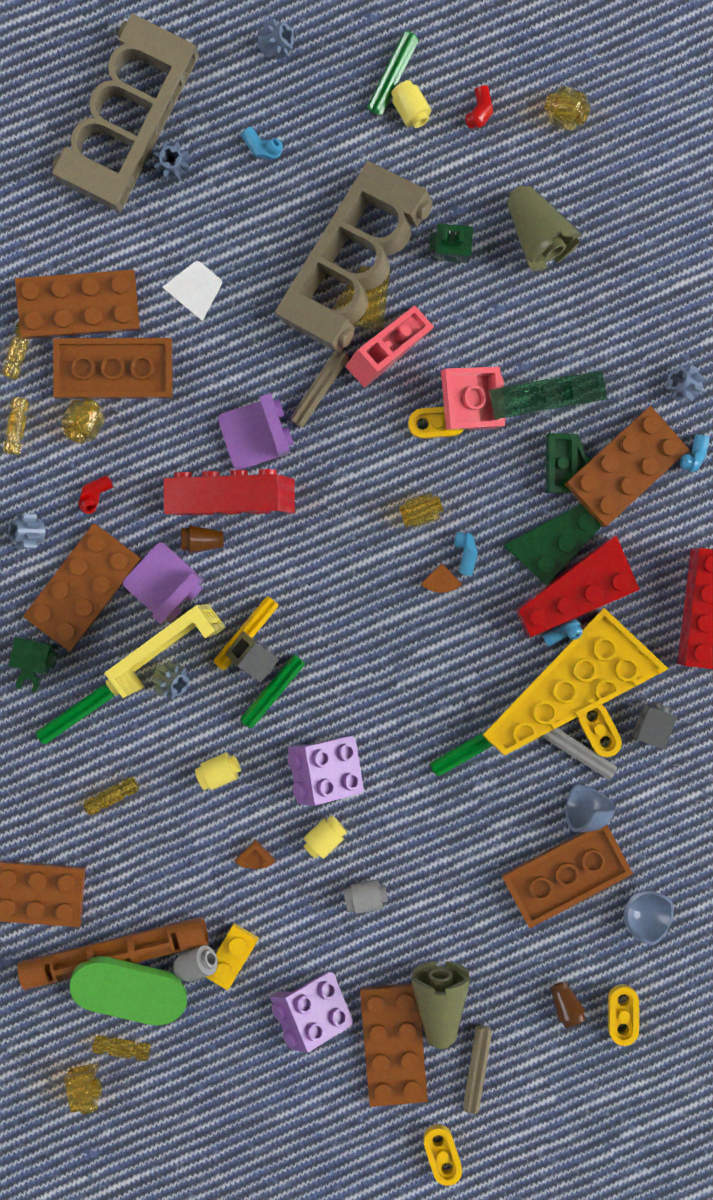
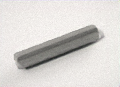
M558 728L541 736L606 779L610 780L617 771V767Z

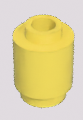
M407 80L392 90V103L407 127L414 126V128H419L429 121L432 109L417 85H413L410 80Z
M227 752L200 764L201 767L195 769L196 777L203 790L209 788L214 790L238 779L237 773L241 772L236 756L230 757Z
M331 815L327 819L323 818L304 837L307 842L304 848L315 859L318 856L324 859L344 840L343 836L347 833V830L334 816Z

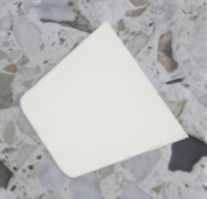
M195 261L165 284L163 288L203 321L222 285V280L201 262Z

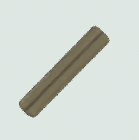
M334 351L290 416V420L297 426L303 427L349 360V356L344 351H341L340 354Z
M477 1025L475 1029L463 1102L464 1111L472 1114L479 1112L492 1036L491 1028L484 1025Z

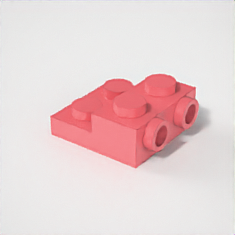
M500 367L448 368L441 370L446 430H488L505 426L507 411L503 404L502 391L504 389V379L501 376Z

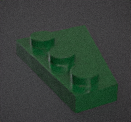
M579 504L504 544L503 547L541 583L547 585L602 526L582 504Z

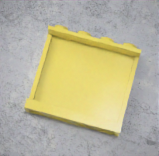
M209 604L194 606L107 670L104 674L108 678L105 681L108 688L115 696L120 694L122 698L142 690L145 686L134 673L195 627L198 628L204 638H207L225 629V625Z

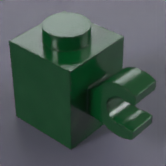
M438 224L436 233L430 234L429 251H435L434 260L469 263L472 254L474 226Z
M24 636L15 637L8 666L21 669V674L16 681L17 689H22L24 681L30 679L33 682L32 692L39 691L41 680L36 673L46 674L49 673L50 668L54 669L58 658V652L54 651L56 644Z

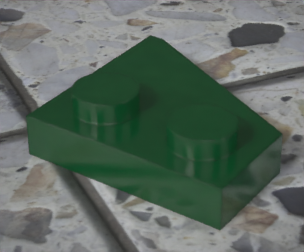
M546 434L545 493H572L564 484L590 461L583 451L584 446L578 434Z

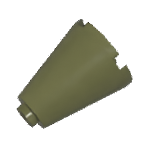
M521 185L511 191L507 205L529 268L532 271L547 269V262L554 259L558 263L572 253L580 243L577 238L581 237L578 229L532 186L525 187Z
M429 961L413 969L411 983L427 1042L437 1049H445L452 1045L457 1037L470 985L469 971L464 966L454 962L446 961V966H436V961Z

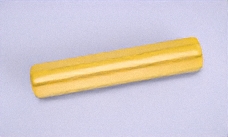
M269 596L265 597L214 659V663L220 669L226 670L231 665L232 661L225 653L240 634L244 631L251 637H254L278 608V603Z

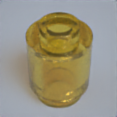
M431 491L404 500L405 504L399 505L406 528L410 526L416 528L439 520V513L444 512L439 495L432 496Z

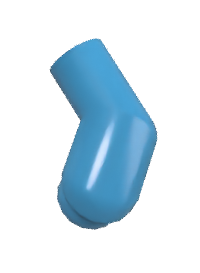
M253 127L246 128L240 134L255 157L274 160L281 155L283 144L279 139L261 140Z
M695 434L691 455L685 454L681 457V469L688 470L689 473L698 471L706 457L710 437Z
M457 532L454 545L458 548H463L458 572L471 576L473 575L478 556L474 536L469 532L466 534Z
M572 619L543 633L542 637L548 647L567 636L571 640L581 637L583 630L580 627L581 623L576 619Z

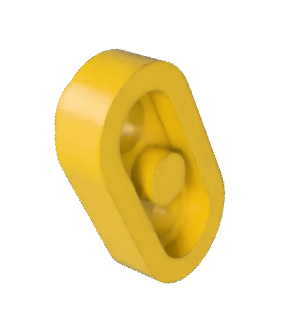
M444 407L417 409L410 415L408 420L410 433L419 439L455 437L464 431V429L446 430ZM421 419L426 420L428 423V427L424 430L419 429L417 426V422Z
M600 705L592 709L596 712L594 720L589 721L587 713L577 717V720L594 752L602 757H612L620 751L622 740L606 708ZM608 736L610 739L609 744L605 747L601 746V738Z
M626 984L614 986L608 994V1033L612 1040L621 1046L633 1044L639 1036V997L634 989ZM620 995H627L625 1002H618ZM620 1024H626L627 1028L624 1031L620 1032L617 1030Z
M432 1125L425 1131L423 1141L434 1178L442 1185H454L462 1176V1165L452 1134L444 1125ZM436 1135L443 1137L440 1142L433 1141V1138ZM450 1163L452 1167L445 1170L442 1168V1165Z

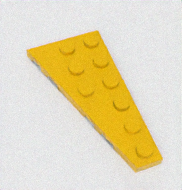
M603 608L586 625L581 637L572 640L482 736L505 756L661 674L669 668Z

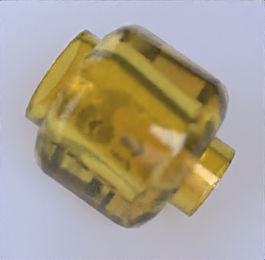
M561 86L555 93L551 92L548 95L544 109L548 111V121L551 124L572 131L578 126L582 127L585 124L590 113L591 104L588 103V97L584 92L568 86Z
M85 398L84 401H72L61 420V426L64 429L63 434L79 444L94 441L105 422V416L100 411L101 406L89 398Z

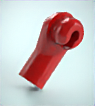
M487 85L474 89L477 105L471 113H467L465 116L466 125L470 129L483 127L493 114L489 86Z
M108 474L83 486L78 503L83 513L93 514L97 509L100 494L114 488Z

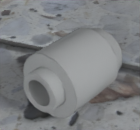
M378 880L351 884V888L344 889L348 912L355 911L356 914L380 910L383 909V903L388 902L385 884L379 885Z
M204 945L181 953L174 961V973L178 979L191 982L214 974L217 969L218 959L215 952L209 946Z

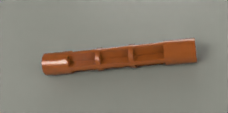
M203 916L57 953L18 962L17 966L19 982L22 989L26 991L71 979L72 972L77 965L82 962L84 964L90 961V958L97 956L139 963L204 945L207 946L209 945L208 931Z

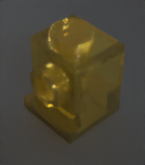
M99 1063L70 1068L65 1075L64 1081L71 1113L80 1111L81 1114H89L98 1109L97 1102L99 1097L102 1096L101 1081L99 1078H95L99 1070Z

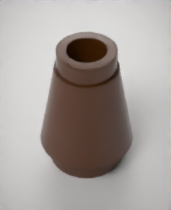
M189 525L188 528H181V551H189V554L223 548V531Z
M567 981L559 982L550 987L559 1023L562 1022L564 1028L576 1026L586 1020L584 1015L586 1010L570 986H568Z

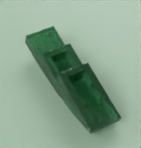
M602 370L489 390L494 420L607 400Z

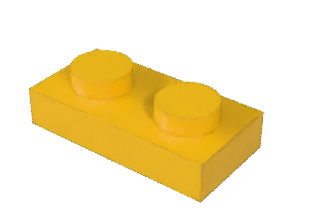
M233 923L215 953L218 959L217 969L214 974L206 976V978L229 990L259 937Z

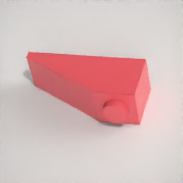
M414 305L360 347L345 367L365 388L418 343L434 326Z

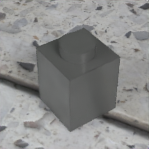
M244 631L225 653L237 667L259 682L263 681L279 661L267 647Z
M654 702L652 707L644 704L631 737L665 750L677 716L669 714L671 708Z

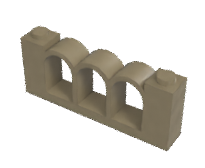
M131 13L128 21H124L120 26L118 40L121 46L117 47L110 55L108 69L112 80L99 84L91 94L89 104L94 118H87L78 123L71 136L72 150L64 147L62 153H58L52 163V174L59 183L119 213L122 212L199 58L196 45ZM132 60H140L168 73L156 98L119 79V73L124 64ZM120 96L150 110L137 136L101 117L102 106L108 99ZM103 133L131 146L119 173L83 155V144L89 136Z
M367 160L274 313L284 324L340 354L343 348L347 347L353 339L355 328L352 324L359 321L366 312L368 296L365 290H372L380 286L387 278L390 270V261L387 255L401 251L408 244L411 237V225L418 228L422 219H426L430 214L433 202L427 190ZM369 204L399 218L397 227L391 234L378 238L355 228ZM347 239L376 253L375 263L369 270L356 274L333 263ZM326 273L354 288L353 299L347 306L334 310L311 299Z

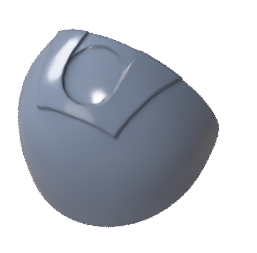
M580 784L572 787L565 809L566 821L572 831H596L606 826L612 820L615 814V806L606 795Z
M645 891L636 893L626 905L623 915L624 923L635 938L649 945H654L665 936L673 918V903L670 898L658 892Z

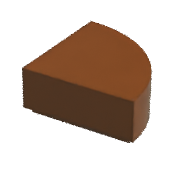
M441 563L421 585L430 591L445 593L457 589L462 583Z
M255 839L234 861L243 868L263 869L275 863L276 859Z

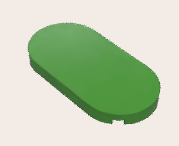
M97 956L90 958V961L84 964L82 962L77 965L71 975L70 994L73 1000L80 1007L92 1012L148 1025H165L178 1019L187 1005L186 988H184L181 980L175 974L168 971L110 957Z

